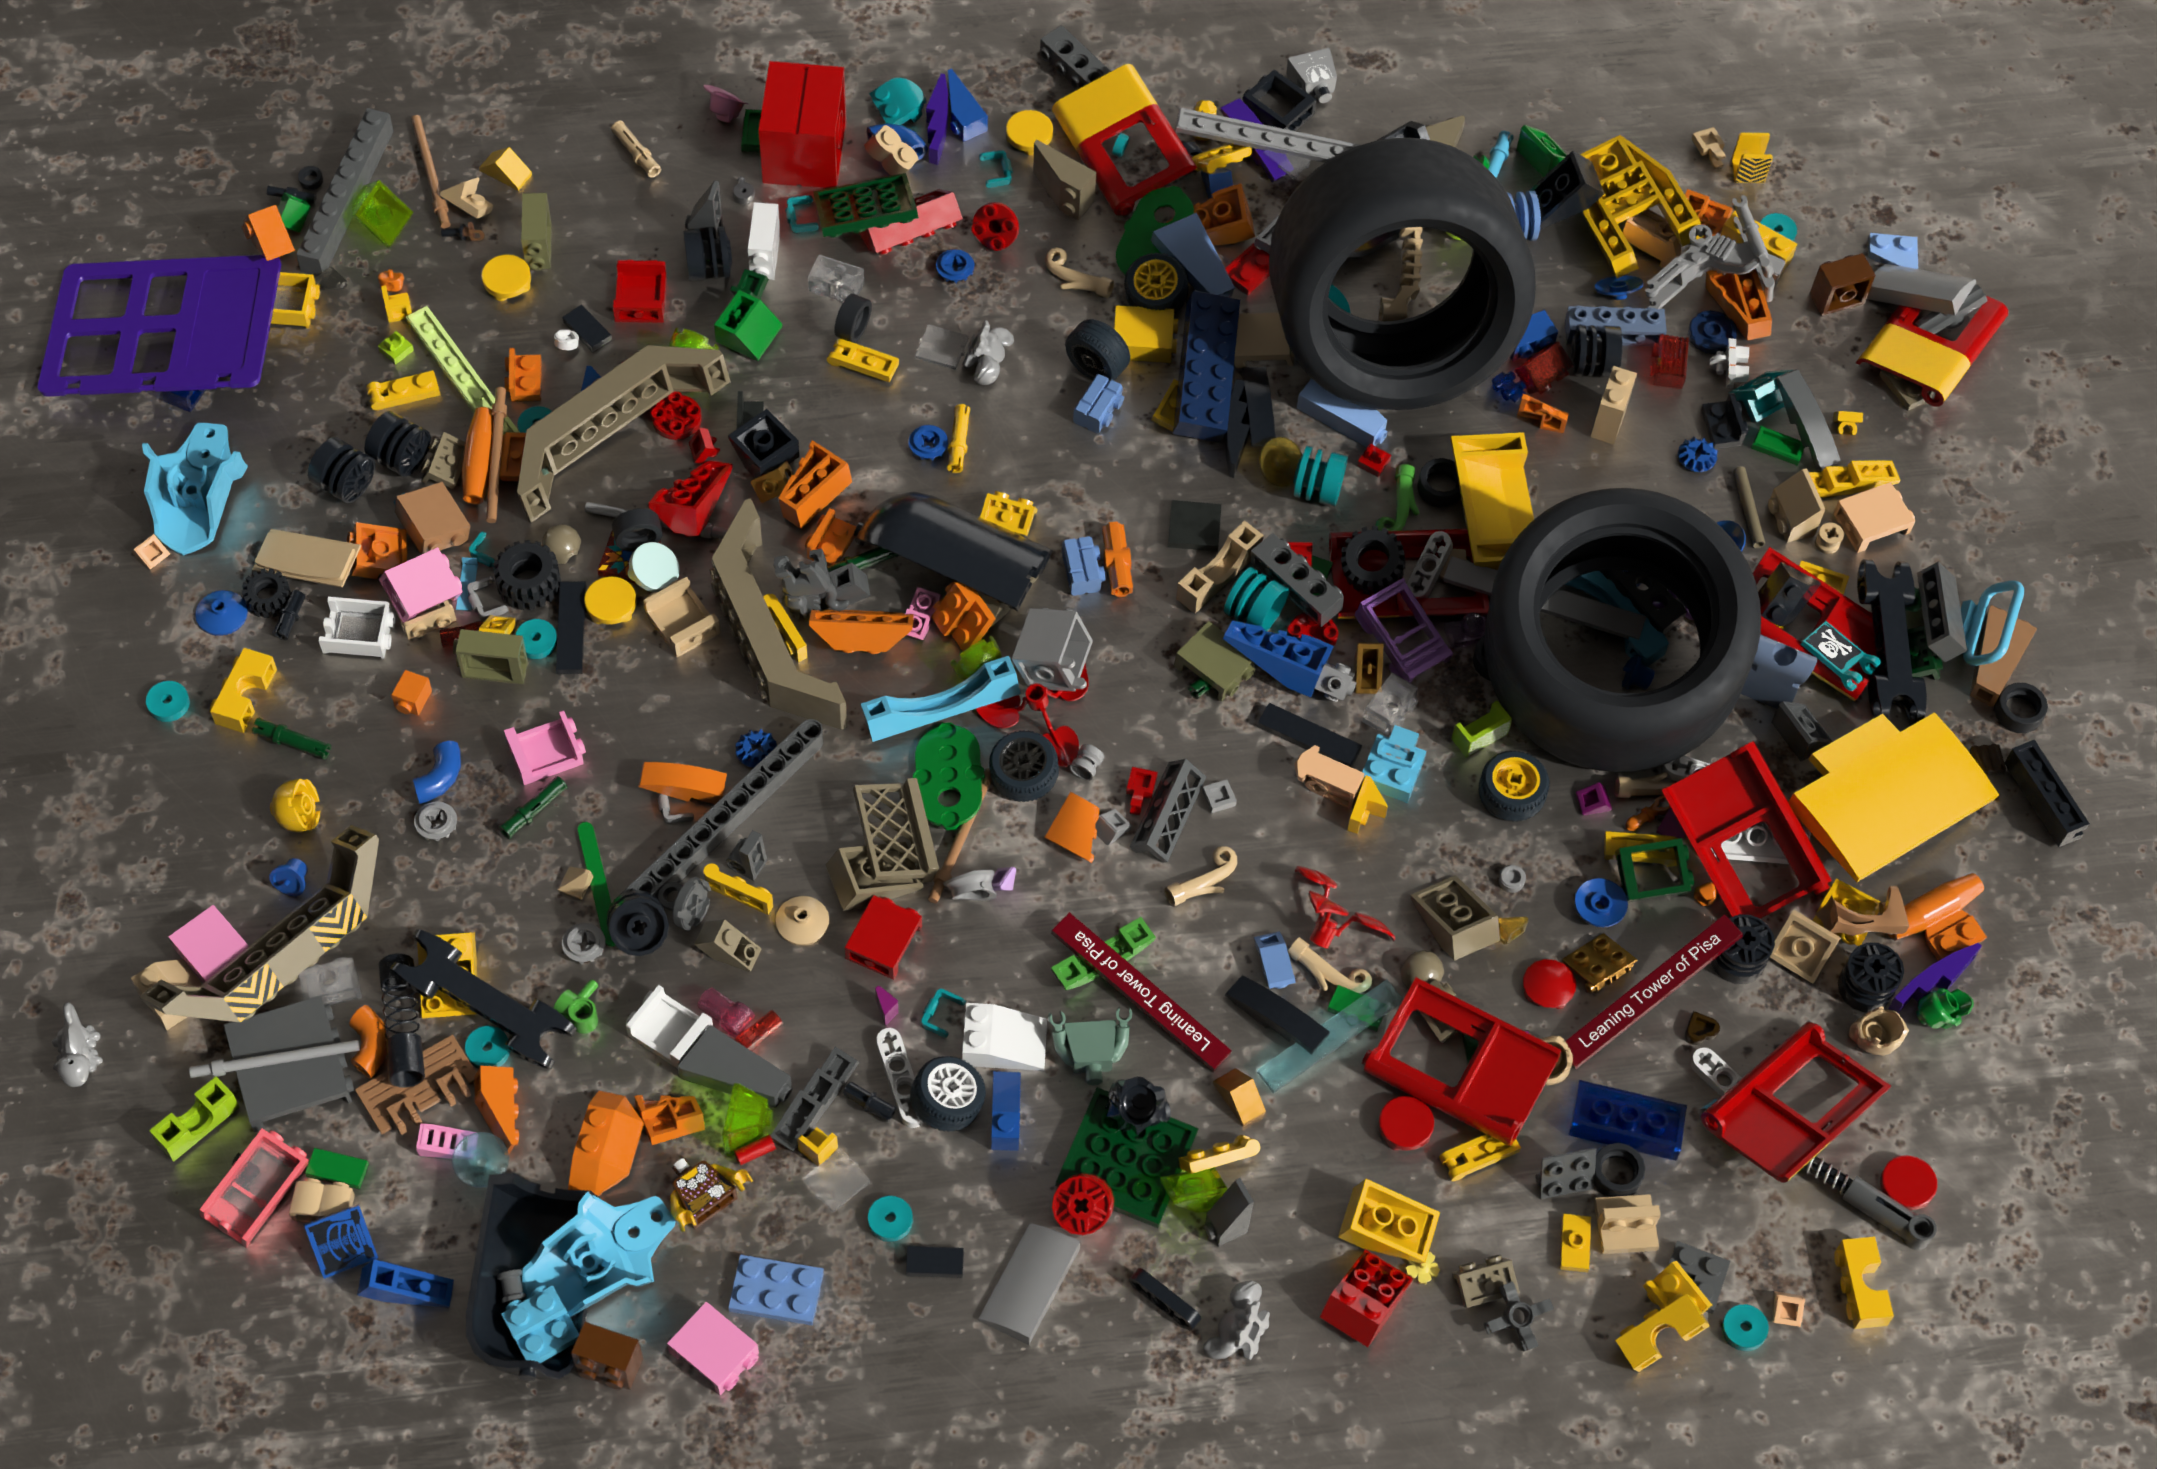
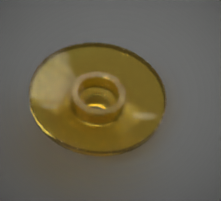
M1277 437L1269 440L1263 446L1259 456V466L1264 478L1272 485L1278 487L1292 485L1302 453L1296 443L1288 438ZM1276 459H1277L1278 462H1279V466H1278V467H1277V465H1276Z

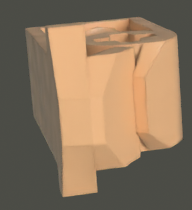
M1647 209L1627 220L1623 234L1628 243L1660 260V266L1663 268L1681 255V244L1664 217Z
M1316 745L1300 754L1295 762L1298 780L1302 783L1304 781L1305 786L1311 792L1352 809L1363 784L1365 773L1319 754L1320 747Z

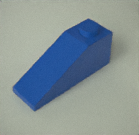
M949 69L950 127L955 135H959L962 141L965 142L988 131V115L956 73Z
M993 1072L991 1150L1019 1151L1021 1072Z
M373 1259L362 1268L357 1296L388 1303L448 1308L450 1307L454 1279Z

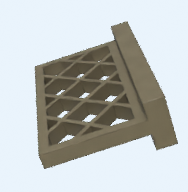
M907 778L905 783L854 785L853 793L874 880L921 878L922 883L932 882L939 870L917 778ZM888 792H899L900 802L896 804L885 795ZM862 793H870L877 800L871 805L863 799ZM880 801L892 809L888 816L875 808ZM895 812L905 818L906 823L903 827L891 819ZM870 813L883 821L878 828L868 822L867 817ZM885 824L898 832L893 839L881 831ZM900 835L910 840L911 847L909 849L896 842ZM876 836L888 844L883 851L873 843V839ZM891 847L903 854L899 862L886 854ZM906 858L910 859L916 864L917 870H909L902 865L903 861ZM883 859L894 868L891 871H880L878 862Z

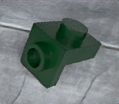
M745 269L737 287L731 286L730 291L734 296L741 290L760 299L769 279L765 275Z

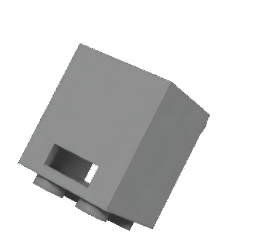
M1030 608L1012 656V661L1027 686L1038 683L1047 687L1048 690L1075 692L1076 689H1084L1087 686L1085 679L1080 678L1093 640L1077 611L1070 609Z

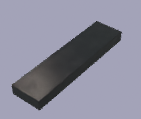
M586 581L560 582L556 656L557 674H583Z
M1271 703L1267 705L1258 721L1257 727L1307 750L1316 745L1320 747L1319 754L1351 768L1362 750L1361 744Z

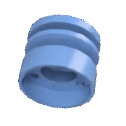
M1519 191L1515 194L1513 201L1511 193L1506 192L1512 202L1525 239L1536 241L1539 237L1541 222L1537 194L1535 191H1526L1525 194Z

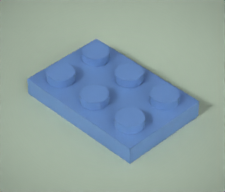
M740 1255L729 1303V1312L813 1326L824 1268Z

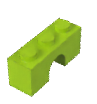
M217 1076L194 1094L196 1101L188 1112L179 1117H176L171 1112L149 1130L155 1143L173 1162L240 1108L234 1094Z

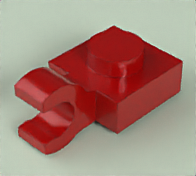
M1132 767L1126 789V794L1133 795L1130 803V814L1140 815L1144 797L1152 799L1158 772Z

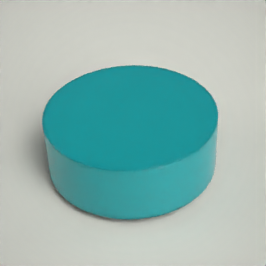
M1119 134L1114 144L1112 155L1119 158L1123 156L1130 139L1128 135Z

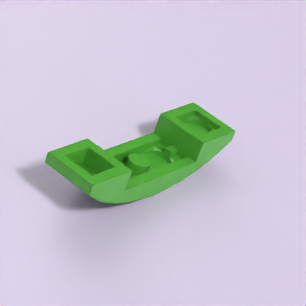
M1139 917L1120 928L1118 934L1105 941V943L1128 961L1156 940V937L1142 917ZM1074 955L1051 967V971L1065 991L1082 986L1101 977L1079 957Z

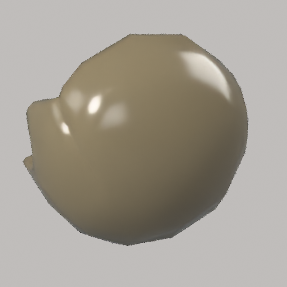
M558 524L545 532L542 538V547L547 545L550 548V552H554L558 564H566L569 558L578 555L581 538L578 532L569 525Z
M1421 950L1408 956L1401 968L1400 974L1402 982L1410 988L1415 977L1429 984L1435 979L1441 982L1444 968L1442 961L1436 954L1431 951Z

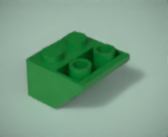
M739 290L714 324L715 340L721 345L759 361L783 325L760 299Z

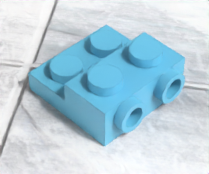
M544 1285L536 1288L532 1292V1297L523 1302L521 1300L512 1301L506 1306L507 1311L502 1313L525 1360L541 1363L574 1345L579 1336L553 1285L550 1287Z

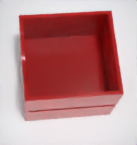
M769 61L759 125L763 183L791 186L802 185L803 187L816 188L838 186L847 121L844 67Z

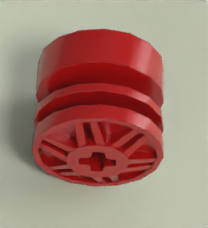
M1088 1173L1073 1175L1059 1185L1053 1196L1052 1209L1054 1217L1061 1228L1071 1234L1087 1235L1095 1233L1107 1223L1112 1215L1114 1197L1112 1189L1106 1181L1097 1175ZM1084 1198L1087 1199L1088 1203L1086 1206L1089 1210L1083 1209L1078 1211L1076 1209L1078 1206L1076 1199L1080 1201Z

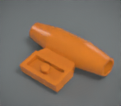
M487 407L475 409L466 435L462 464L463 500L469 504L483 503L489 486L494 417L491 415L492 409ZM506 432V434H503L499 478L502 481H519L526 433Z
M1971 873L1942 883L1910 901L1904 906L1909 923L1908 930L1903 934H1888L1889 937L1896 941L1925 930L1926 944L1938 961L1958 950L1981 943L1987 936L1975 918L1961 910L1984 891L1981 879L1975 873Z

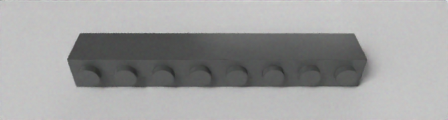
M370 108L366 109L296 254L301 272L320 277L325 276L394 132L390 113Z

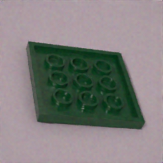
M906 173L813 191L823 237L835 238L841 236L842 233H860L867 228H885L892 223H909L913 219L919 218Z
M1096 1087L1055 1186L1059 1187V1185L1073 1175L1081 1173L1095 1174L1105 1180L1112 1189L1114 1211L1158 1228L1182 1171L1179 1158L1188 1156L1187 1152L1190 1151L1199 1128L1170 1117L1169 1121H1160L1156 1126L1146 1127L1138 1135L1132 1129L1123 1133V1129L1119 1130L1117 1120L1112 1121V1118L1107 1117L1108 1109H1105L1109 1100V1092Z

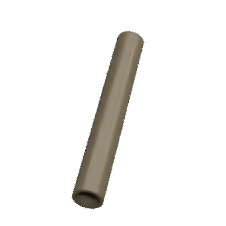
M1740 466L1733 470L1753 547L1761 548L1765 545L1763 532L1746 469Z

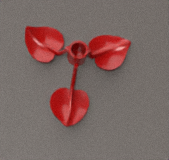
M1086 663L1080 678H1084L1087 682V686L1084 689H1076L1075 692L1048 690L1047 687L1035 683L1026 689V697L1022 698V704L1020 696L1016 695L976 708V710L986 723L1000 729L1016 725L1019 721L1018 712L1023 711L1027 704L1032 710L1041 711L1050 732L1042 736L1046 737L1054 746L1058 757V765L1060 767H1068L1078 756L1079 740L1077 734L1068 726H1061L1054 731L1045 708L1049 703L1048 696L1054 699L1060 696L1064 701L1071 702L1082 698L1086 694L1089 687Z
M1303 866L1296 867L1295 872H1299L1304 877L1321 884L1324 888V895L1313 891L1308 893L1315 912L1319 913L1315 923L1316 926L1309 938L1310 941L1328 949L1334 936L1340 937L1342 931L1352 922H1359L1367 927L1384 932L1389 935L1393 942L1395 941V936L1386 925L1372 916L1355 912L1339 928H1336L1338 923L1330 918L1331 913L1348 916L1349 914L1344 907L1328 899L1330 887L1337 888L1336 882L1322 872Z

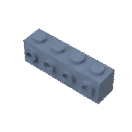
M1578 305L1568 306L1565 317L1566 344H1572L1578 324L1585 325L1586 332L1590 325H1594L1597 336L1600 335L1603 325L1620 326L1622 346L1662 347L1667 333L1665 309L1615 308L1606 306L1584 307Z

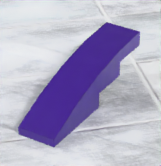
M942 73L926 107V123L929 124L927 128L928 143H930L929 163L935 165L939 164L948 128V90L946 75Z
M1240 98L1219 109L1224 117L1262 124ZM1252 148V158L1257 166L1262 165L1272 183L1294 171L1284 154Z
M1979 943L1973 944L1932 964L1912 979L1894 997L1888 1009L1899 1013L1911 998L1918 1002L1921 997L1932 992L1936 986L1948 990L1974 960L1982 945Z

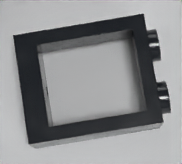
M1275 69L1268 75L1262 76L1259 82L1253 88L1247 89L1242 97L1243 102L1263 125L1296 131L1315 114L1317 100ZM1272 88L1297 105L1284 117H1281L1259 101Z

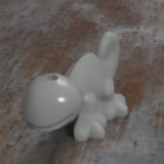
M987 320L984 321L978 334H973L962 365L968 368L975 362H978L973 378L977 384L989 385L998 378L1000 373L999 363L1005 357L1003 346H1010L1014 343L1013 335L1005 328L995 327L990 329Z
M67 1002L63 1006L64 1027L58 1032L57 1037L52 1040L53 1046L57 1047L60 1053L57 1056L58 1062L53 1065V1069L58 1072L65 1084L70 1087H77L85 1084L89 1071L94 1072L96 1066L103 1062V1059L97 1056V1050L94 1049L96 1041L101 1036L99 1032L95 1031L93 1026L88 1025L85 1028L81 1024L74 1006Z
M1243 1281L1232 1289L1230 1301L1234 1308L1224 1315L1219 1323L1218 1332L1220 1337H1213L1204 1344L1206 1356L1211 1359H1225L1243 1348L1244 1357L1247 1359H1252L1253 1355L1257 1354L1260 1336L1269 1327L1268 1319L1270 1313L1266 1310L1258 1313L1259 1300L1262 1295V1287L1259 1283H1256V1281Z

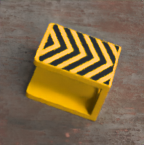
M1739 133L1731 158L1734 183H1765L1773 159L1771 154H1765L1770 138L1769 133Z

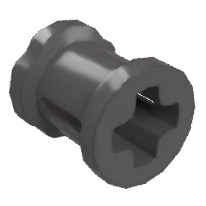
M512 1270L496 1275L497 1280H500L502 1286V1304L527 1299V1294L523 1293L520 1276L523 1274L522 1270Z

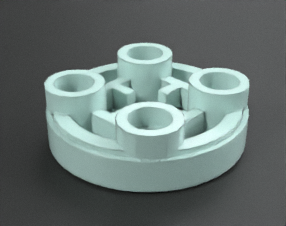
M644 543L630 557L628 576L647 591L652 593L659 592L679 577L680 567L676 556L669 548L660 543Z

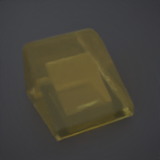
M1527 917L1499 918L1500 941L1507 945L1523 934L1529 919Z

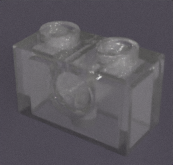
M818 255L808 275L809 291L843 303L850 294L859 295L864 285V269Z
M1391 673L1365 708L1362 722L1389 737L1394 725L1401 727L1405 720L1404 715L1407 711L1411 713L1418 703L1416 698L1418 687ZM1388 705H1395L1396 708L1389 707Z
M352 957L337 958L331 963L322 965L315 964L299 974L304 1000L321 995L325 1005L329 1003L333 1005L362 998L357 969ZM329 979H335L331 984H324Z

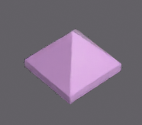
M998 868L991 882L993 890H1013L1016 868Z

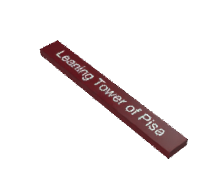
M1070 912L1052 929L1051 934L1212 1072L1230 1056L1232 1052L1230 1048Z
M1724 914L1568 1038L1565 1042L1572 1052V1066L1574 1069L1579 1068L1742 938L1743 933Z

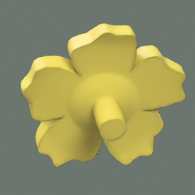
M1428 1252L1424 1264L1408 1260L1409 1266L1405 1268L1406 1274L1413 1279L1418 1276L1419 1284H1426L1431 1281V1276L1437 1277L1440 1272L1438 1264L1433 1263L1435 1255L1432 1252Z

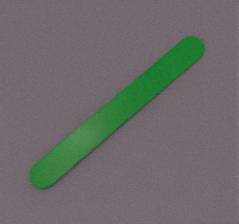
M583 822L578 826V834L586 868L594 876L590 885L600 927L605 936L606 945L615 946L606 922L608 908L612 903L594 828L591 823Z

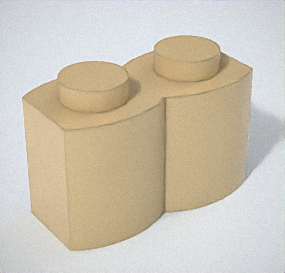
M886 125L874 133L864 144L868 154L875 160L880 161L883 168L891 176L906 173L919 159L916 152L909 145L903 143L899 135Z
M313 1178L296 1181L289 1210L290 1217L293 1221L309 1223L352 1207L355 1197L353 1189L343 1182L323 1185L321 1181Z

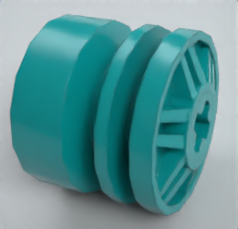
M1306 446L1304 453L1299 458L1294 476V497L1300 498L1303 488H1307L1306 500H1310L1316 490L1319 491V503L1335 507L1341 490L1348 456L1332 452L1328 461L1324 462L1322 461V449H1318L1315 459H1312L1313 447Z
M1250 567L1242 573L1233 585L1224 606V613L1230 617L1234 616L1238 622L1247 617V624L1262 626L1265 631H1268L1285 606L1289 589L1275 580L1270 581L1265 586L1266 575H1258L1257 570Z

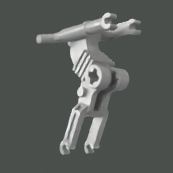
M1745 195L1741 196V203H1738L1736 198L1732 199L1733 209L1738 216L1734 217V226L1739 230L1744 243L1738 244L1735 240L1726 238L1723 235L1720 236L1718 233L1716 236H1712L1711 229L1706 225L1694 226L1689 232L1690 248L1679 257L1673 259L1651 280L1647 281L1648 288L1645 289L1646 296L1652 297L1649 299L1651 306H1648V308L1661 309L1684 289L1688 282L1701 277L1703 273L1710 269L1716 270L1718 273H1722V275L1726 273L1742 275L1756 269L1758 276L1761 277L1764 284L1766 302L1773 300L1775 281L1772 275L1774 269L1758 231L1759 226L1755 223L1749 210ZM1697 235H1698L1699 237H1702L1703 235H1706V238H1699V239L1696 240V236H1697Z

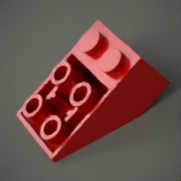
M1365 1249L1331 1293L1320 1318L1364 1346L1369 1347L1412 1283L1413 1278Z

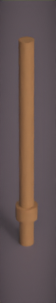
M414 115L411 120L434 201L432 203L433 210L438 215L441 228H448L450 222L447 215V202L440 196L441 190L421 117Z
M504 387L496 388L495 403L492 405L491 415L494 417L486 515L488 523H495L497 519L504 418L507 416V406L505 405L506 389Z
M989 768L985 769V778L982 780V802L992 781ZM976 815L968 822L960 825L941 870H938L933 879L935 884L928 897L931 903H938L944 888H946L943 882L952 878V869Z

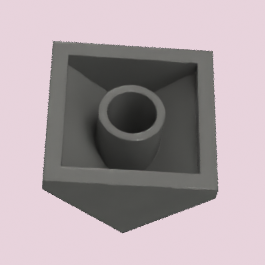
M1782 701L1778 705L1771 723L1800 762L1833 742L1805 704Z

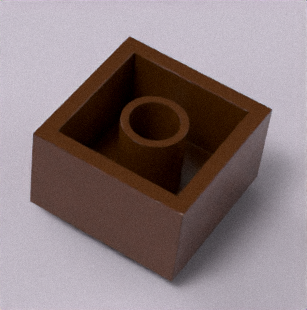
M1863 253L1854 256L1848 255L1843 259L1833 262L1827 261L1819 266L1809 295L1821 316L1863 305L1866 302L1876 275Z
M584 1322L571 1352L579 1376L590 1381H594L595 1378L605 1381L607 1386L616 1390H621L622 1387L631 1389L643 1361L638 1339L588 1322Z

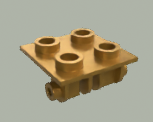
M1602 933L1562 958V961L1588 982L1585 984V988L1589 993H1597L1601 988L1605 987V983L1610 985L1612 980L1616 981L1620 976L1629 973L1637 959L1606 934Z

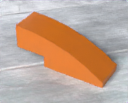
M644 762L638 787L687 802L694 798L715 805L723 797L727 774L692 765Z

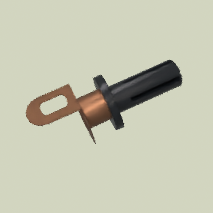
M472 222L468 223V227L461 223L460 228L441 229L442 237L460 236L462 240H466L470 236L471 241H481L485 237L483 231L474 230ZM475 233H479L480 238H474Z

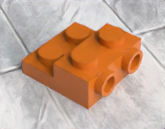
M356 522L352 532L349 531L347 534L346 542L361 545L352 566V576L377 579L379 574H383L385 571L407 562V534L405 529Z
M952 582L945 589L947 594L944 599L934 604L935 612L931 617L944 636L952 635L964 654L972 653L996 618L976 590L959 582Z

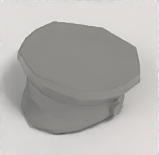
M975 870L943 882L944 886L951 891L952 899L988 901L995 899L997 896L991 883L994 877L993 870Z

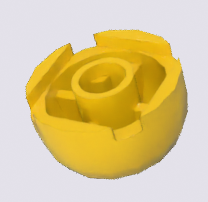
M295 779L284 782L275 790L272 802L270 803V812L282 828L292 832L313 830L318 825L320 811L315 812V802H319V796L315 786L308 779Z

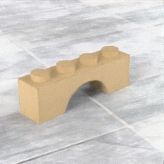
M1244 521L1227 537L1220 552L1208 565L1199 570L1194 567L1178 582L1176 599L1196 614L1251 562V550L1263 541L1264 535Z

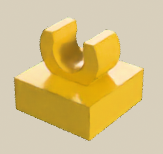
M1834 412L1833 422L1839 423L1837 434H1843V427L1848 425L1851 428L1850 435H1856V424L1862 423L1863 413Z

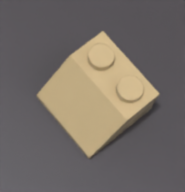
M1807 468L1802 469L1775 487L1768 500L1769 510L1772 514L1774 513L1777 519L1778 530L1784 535L1786 542L1815 536L1825 512V507Z
M183 959L154 962L131 978L140 996L159 980H163L171 985H202ZM148 1005L166 1030L187 1018V1016L164 1014Z

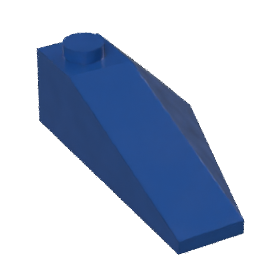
M1231 621L1223 637L1226 642L1284 686L1310 698L1334 647L1312 636L1302 634L1301 638L1288 636L1287 631L1278 630V633L1265 631L1262 626Z

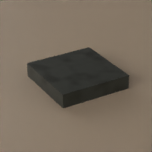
M1172 500L1168 547L1218 552L1222 504Z

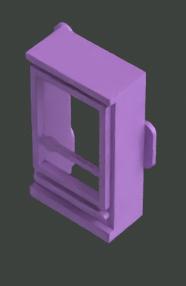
M1404 578L1362 601L1355 612V617L1367 634L1373 633L1377 641L1384 644L1383 650L1392 662L1389 665V670L1401 687L1408 686L1414 677L1442 661L1447 663L1453 655V652L1443 641ZM1400 593L1415 616L1419 626L1392 640L1372 608ZM1422 629L1430 640L1402 655L1395 644L1402 643L1405 638Z

